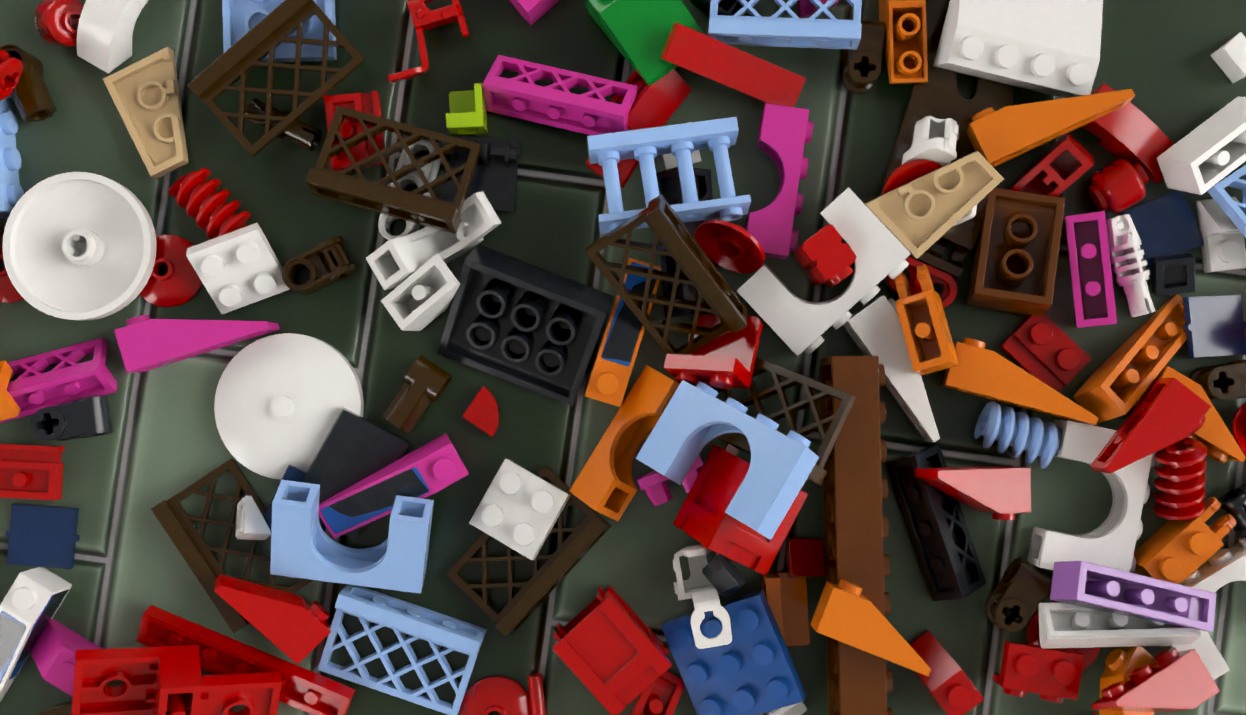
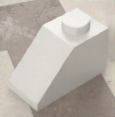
M435 254L384 297L381 302L401 330L421 331L448 308L460 283L440 255Z

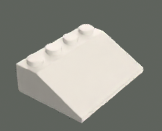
M950 0L933 66L1062 98L1090 95L1100 61L1103 0Z

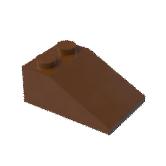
M994 188L987 194L971 270L967 305L1034 316H1042L1052 306L1066 198Z

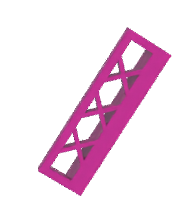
M498 55L483 82L486 111L592 136L628 131V114L637 96V86ZM503 69L519 73V76L510 79L500 77ZM544 78L552 80L554 83L543 87L535 85L534 82ZM580 86L587 88L589 92L578 95L570 93L569 89ZM615 94L623 96L624 99L622 104L606 101L604 97Z
M102 337L8 362V365L13 370L11 377L24 372L15 381L9 382L7 391L21 410L19 416L0 421V423L33 415L45 407L71 403L77 399L115 393L118 382L105 365L108 349L105 339ZM94 353L93 360L77 364L85 355ZM59 363L51 371L42 373L48 366Z

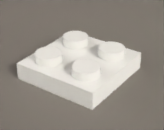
M258 222L187 248L186 256L221 314L290 290L282 279L283 268Z
M505 458L469 524L530 560H535L571 495Z

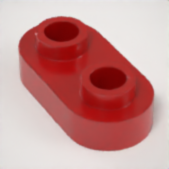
M907 257L905 260L909 265L904 270L908 273L907 279L912 296L922 293L916 273L917 267L925 263ZM925 264L928 268L932 284L936 283L941 288L940 298L943 308L950 305L957 295L955 280L951 275ZM887 275L884 278L886 285L890 290L898 293L895 280Z

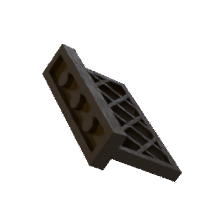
M285 0L187 84V86L209 107L244 148L255 157L363 64L365 59L313 0ZM314 15L324 24L323 40L303 38V24ZM297 30L296 38L289 37ZM329 31L338 41H329ZM281 43L296 44L295 64L275 63V48ZM302 44L323 46L322 67L301 65ZM329 47L345 48L353 59L343 68L328 67ZM268 55V62H261ZM253 67L268 68L267 89L247 87V73ZM274 68L295 70L294 91L273 89ZM301 71L321 72V87L314 93L301 92ZM327 73H335V75H333L327 81ZM240 79V86H232ZM226 91L240 92L239 113L224 112L216 104L215 100ZM246 93L266 94L265 115L245 114ZM273 95L293 96V111L286 117L272 116ZM299 97H307V99L299 105ZM230 118H238V127ZM245 119L265 120V134L254 145L244 135ZM278 121L279 123L271 129V122Z
M337 106L315 169L310 168L305 182L314 196L457 234L461 222L460 213L480 155L481 144ZM344 119L360 123L364 132L346 141L343 140L340 134ZM385 130L395 132L399 142L380 151L373 136ZM401 134L406 135V136H409V137H407V138L404 139ZM337 139H339L340 144L335 146ZM369 139L376 153L356 163L349 148ZM420 140L431 142L435 151L416 161L408 146ZM404 149L412 163L392 173L384 158ZM456 149L469 152L467 163L454 170L450 168L444 157ZM345 151L352 166L340 172L328 170L330 158ZM440 158L448 173L428 183L420 168ZM381 161L388 175L375 182L365 180L361 170ZM416 170L424 185L411 192L402 190L397 180ZM357 173L359 178L351 175ZM462 175L461 181L459 183L456 177ZM452 180L457 188L454 202L450 203L437 199L433 189ZM393 182V184H394L395 187H391V186H387V185ZM429 192L431 197L424 196L423 194Z
M662 194L651 200L646 209L586 247L585 253L666 355H689L731 329L736 333L747 327L746 306ZM646 222L655 234L653 244L630 241L632 230ZM625 234H627L626 240L619 239ZM658 239L663 244V246L657 245ZM608 245L625 248L622 264L606 261L599 251ZM629 249L651 253L649 269L626 265ZM655 254L672 256L677 263L675 273L653 270ZM680 269H682L685 275L680 274ZM615 272H620V278ZM625 273L647 277L645 292L629 290L623 283ZM651 278L672 281L671 297L649 293ZM677 284L694 285L699 292L697 302L675 298ZM702 297L705 299V301H706L707 303H702V302H701V301H702ZM637 300L643 301L642 306ZM647 302L669 305L666 320L650 317L645 311ZM673 306L695 310L692 325L670 321ZM699 311L716 314L721 323L712 328L697 326ZM675 330L690 333L689 341L675 349L667 339L668 331Z
M756 357L749 388L752 396L738 402L746 407L755 404L757 414L760 413L765 416L761 400L778 393L783 409L766 417L773 421L786 417L790 430L803 437L819 430L822 438V443L816 453L819 459L807 480L821 486L827 473L823 467L856 398L851 394ZM767 371L772 373L775 385L758 393L753 377ZM780 377H783L788 380L782 382ZM797 384L803 385L808 398L790 406L785 390ZM709 386L718 393L724 391L726 400L728 397L733 399L731 389ZM812 389L821 393L814 395ZM830 397L840 400L841 402L835 415L822 420L817 403ZM811 406L816 423L798 430L793 413ZM726 433L715 437V439L751 454L749 442L744 434Z
M230 459L170 499L163 500L151 508V510L232 632L236 633L250 624V622L214 591L215 579L220 574L229 576L224 569L227 554L248 557L244 577L237 578L240 580L293 594L313 580L302 578L290 587L275 584L277 575L272 574L270 583L249 580L253 559L271 561V557L255 554L258 540H252L249 553L229 549L233 528H236L237 504L242 500L240 498L242 489L247 496H252L262 516L267 508L235 460ZM229 470L238 481L235 497L214 493L218 477ZM210 483L208 492L199 491ZM192 494L207 496L202 518L188 515L180 502ZM213 497L233 501L229 522L208 519ZM193 521L201 522L199 530L197 529ZM207 523L227 527L223 548L209 546L205 541L204 535ZM213 551L221 553L220 562Z
M546 465L538 472L537 476L542 479L547 477L556 487L570 494L569 499L572 501H567L565 506L577 505L587 517L578 527L564 528L562 510L557 519L558 528H552L550 532H558V549L552 555H539L538 553L535 560H533V576L528 582H514V560L530 559L525 556H513L512 548L507 546L506 557H488V541L492 537L485 532L446 573L497 624L495 627L505 637L514 634L612 526L591 507L569 492L571 488ZM564 532H572L564 541ZM482 549V557L473 558ZM539 559H548L539 569ZM488 561H507L508 583H489ZM469 562H482V584H469L459 574ZM508 587V604L500 613L489 603V588ZM514 587H522L514 596ZM474 588H482L483 597Z

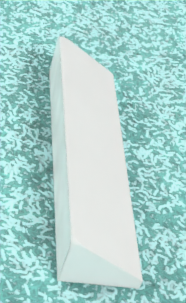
M1063 602L1039 603L1038 605L1039 638L1041 648L1190 645L1201 636L1200 630L1084 608Z

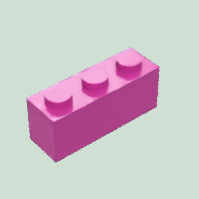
M1105 211L1065 216L1077 328L1117 324Z

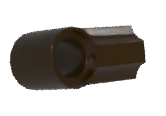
M2 45L0 50L2 49L9 53L10 58L15 57L22 60L23 63L22 75L11 93L22 120L29 123L43 121L52 117L57 109L42 77L43 65L41 61L16 45Z
M419 356L403 379L405 384L383 417L398 429L410 434L430 404L436 402L451 381L452 375L424 356Z

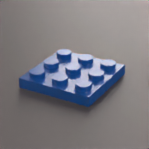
M763 590L721 604L730 617L732 642L728 645L698 649L695 645L690 624L692 613L666 621L661 625L697 715H757L805 700L806 692ZM713 611L704 612L705 618L700 624L701 633L708 638L717 637L722 631V622L713 615Z

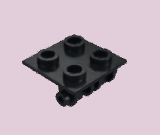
M448 134L452 137L481 144L480 155L465 200L474 193L483 191L494 211L514 212L520 140ZM456 149L445 155V159L450 168L454 170L467 163L469 152ZM462 175L456 177L459 183L461 181ZM450 180L443 184L442 200L453 203L457 188L453 181Z

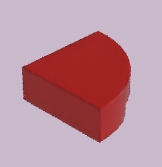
M483 386L462 417L491 437H494L499 426V408L493 394Z

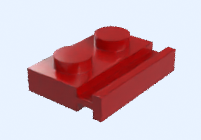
M378 91L363 94L358 92L324 96L328 131L337 106L382 117L380 94ZM344 119L340 130L344 141L364 132L360 123ZM383 131L373 136L380 151L385 149ZM337 139L335 146L340 144L339 139ZM369 139L349 148L356 163L376 153ZM345 151L330 158L331 169L334 171H342L352 166ZM378 161L367 168L377 165L383 166V164L381 163V161Z
M1045 314L1042 316L1028 315L1011 332L1009 337L998 346L1018 367L1058 392L1065 385H1068L1092 359Z
M0 443V498L62 499L64 462H61L65 446Z

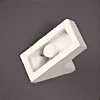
M1231 197L1234 201L1239 202L1236 197ZM1214 199L1196 201L1199 232L1204 242V245L1201 246L1204 273L1245 269L1246 250L1244 235Z

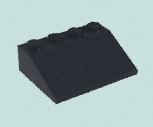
M477 244L465 258L459 278L460 286L454 295L437 354L573 406L615 296Z

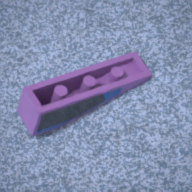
M1060 561L1054 562L1050 600L1213 632L1217 593L1089 562Z

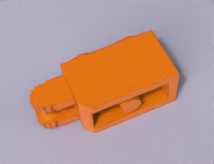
M924 264L917 267L916 274L922 293L912 296L908 279L902 271L894 278L899 299L896 300V309L913 371L920 375H926L959 366L940 294L934 291L927 266Z
M1215 497L1207 498L1204 500V512L1200 516L1187 520H1168L1134 551L1136 559L1135 573L1181 584L1224 545L1221 539L1235 527L1237 521L1230 514H1226L1208 527L1205 522L1220 509L1221 503Z

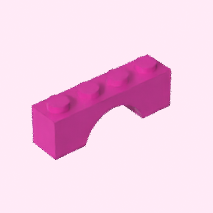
M765 103L761 111L756 147L765 152L775 163L779 172L780 187L774 202L761 210L748 214L744 229L759 242L764 250L765 257L784 260L789 256V251L795 252L798 230L792 228L794 215L800 216L803 194L798 193L799 179L805 180L808 158L803 157L804 144H810L814 123L808 121L809 109Z

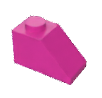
M51 619L46 624L30 653L43 679L72 696L76 650L102 648Z

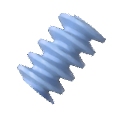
M991 401L986 404L978 418L974 437L978 439L981 435L984 436L983 447L990 448L995 440L998 441L997 452L1002 454L1008 446H1012L1011 457L1015 459L1020 456L1022 451H1025L1024 460L1028 464H1031L1039 456L1038 466L1045 469L1058 450L1061 431L1052 422L1043 423L1038 417L1032 416L1029 418L1025 412L1018 411L1015 413L1013 408L1007 406L1001 408L999 403Z

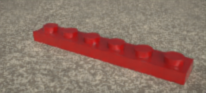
M150 605L143 613L136 642L148 647L199 645L201 669L216 675L281 672L280 702L312 715H347L355 693L353 688L153 605Z

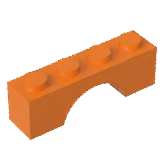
M646 365L569 492L593 510L618 522L637 492L632 478L634 455L641 442L652 432L680 384Z

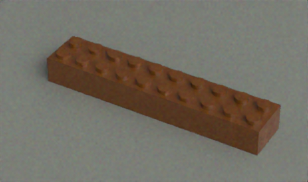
M832 356L821 358L820 383L851 394L856 398L823 467L827 471L823 480L825 585L827 581L838 585L840 579L860 586L863 588L861 595L871 601L885 617V615H890L891 612L890 595L888 592H884V577H889L890 562L888 554H883V539L888 538L889 523L887 516L882 515V501L887 500L888 485L886 478H882L881 462H886L887 446L886 441L881 440L880 424H885L886 407L884 402H880L879 386H884L885 369L883 364H879V356ZM830 397L821 401L822 420L835 415L840 405V400ZM826 636L828 715H893L892 708L887 707V692H892L893 679L891 670L886 669V660Z

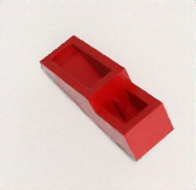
M1103 83L1096 89L1092 90L1091 94L1112 92L1115 90H1113L1108 85ZM1131 102L1114 112L1082 126L1100 139L1097 143L1117 158L1125 159L1132 165L1139 163L1147 173L1148 178L1156 184L1160 183L1164 178L1157 157L1174 144L1155 123Z

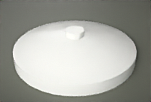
M88 172L57 174L30 188L12 209L4 229L2 243L4 265L17 292L33 307L48 315L78 321L104 318L129 305L147 284L154 268L157 249L155 229L151 217L142 202L120 183Z
M283 333L256 340L234 356L219 380L215 394L214 412L220 437L235 459L257 474L281 480L289 464L303 471L308 470L343 407L363 417L364 399L361 384L354 368L337 349L311 336Z

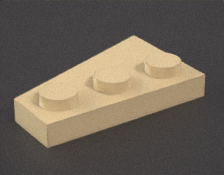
M166 47L103 78L151 177L157 179L189 163L174 50Z
M975 151L864 204L911 255L918 259L1002 182L1004 178L979 151Z

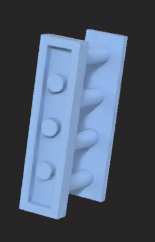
M737 117L587 136L590 164L598 163L603 169L609 210L608 214L598 215L600 234L609 233L644 210L624 211L617 163L625 159L635 158V160L639 161L646 208L651 200L659 196L654 158L657 155L672 153L677 159L683 204L670 206L683 223L715 218L729 222L738 220L747 214L751 198L750 195H735L728 148L736 144L739 132ZM709 149L713 152L720 199L698 201L691 153L694 150ZM644 222L635 229L648 228L649 226Z

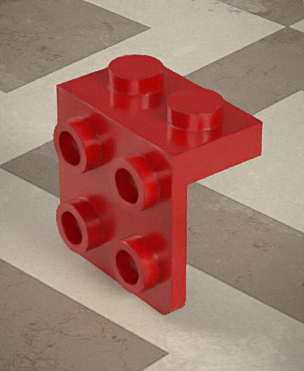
M699 315L697 326L712 328L721 323L717 315ZM747 316V327L736 333L731 329L689 355L667 354L663 368L679 384L684 380L696 387L700 381L708 386L720 389H749L763 324L758 317Z

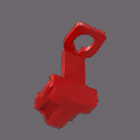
M438 0L407 1L417 33L422 66L388 75L387 80L390 84L420 76L429 71L430 64L424 31L458 21L463 38L469 37L467 22L459 0H452V5L435 10L428 9L426 4Z

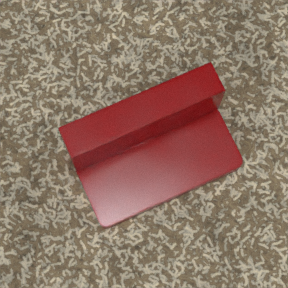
M675 69L651 86L645 83L636 70L625 82L637 86V96L628 114V128L630 130L664 126L689 95L691 88ZM615 95L610 102L622 104L624 97Z

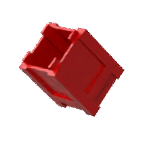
M728 443L724 449L714 445L673 525L689 534L706 548L766 576L808 494L801 490L799 491L771 540L725 513V510L743 482L750 463L737 457L740 449Z
M610 584L606 589L599 585L597 587L599 592L589 605L564 627L560 622L556 624V628L559 631H555L553 634L556 643L552 646V649L611 715H618L652 682L665 673L672 664L667 658L669 649Z

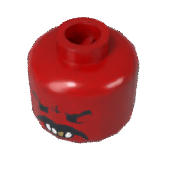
M78 0L43 1L38 5L34 13V24L38 34L45 41L55 46H77V29L84 4Z
M1117 159L1094 172L1091 177V185L1087 189L1091 199L1100 211L1108 210L1111 213L1117 214L1145 197L1146 189L1144 184L1149 181V178L1139 163L1132 165L1125 159Z

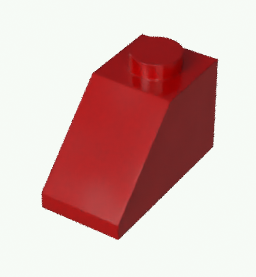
M926 630L909 643L931 668L929 676L916 671L913 672L946 715H965L984 700L963 670L929 630Z

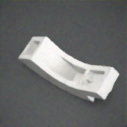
M86 0L77 29V56L108 74L132 56L134 26L148 0Z
M484 192L474 193L464 201L457 234L427 226L409 235L388 240L366 257L368 264L383 289L388 290L399 286L435 254H439L445 264L449 263L482 242L486 234L499 226L501 221Z

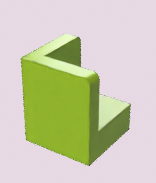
M474 83V90L451 91L449 93L450 113H446V127L449 133L459 135L488 134L487 111L482 83Z

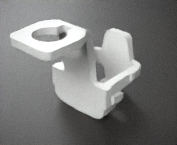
M926 116L917 121L914 127L912 145L903 154L902 165L913 160H930L942 166L951 163L950 161L957 158L956 142L959 139V126L957 122L952 118L939 119L932 116ZM977 204L954 226L973 218L976 215Z
M702 544L687 546L674 553V559L672 560L673 570L676 572L677 582L673 584L678 601L685 599L693 600L695 610L692 612L690 624L695 645L698 649L728 645L732 642L730 617L726 609L720 604L718 596L720 593L702 573V569L708 564L706 554L712 551ZM679 556L688 557L690 578L683 581ZM713 611V615L722 622V631L714 638L705 637L700 631V624L705 618L704 612Z

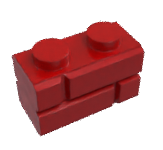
M827 224L795 249L792 255L801 269H807L805 274L814 286L826 283L830 288L854 272L850 265L855 262L857 256L847 243H841L843 238L833 225Z

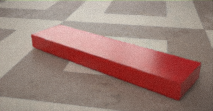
M676 22L673 24L660 57L677 66L774 105L795 107L806 81V78Z

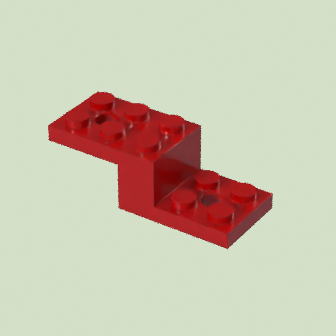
M199 645L76 650L71 715H277L282 686L281 672L201 676ZM111 680L124 681L122 685L117 687L106 685ZM236 705H245L241 711L234 712L229 710Z

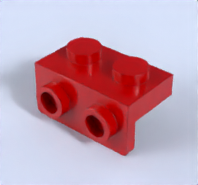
M1005 640L1000 673H993V681L1003 688L1004 693L1017 697H1026V693L1031 692L1040 694V698L1055 703H1063V698L1078 700L1084 655L1076 651L1057 648L1043 649L1039 645Z

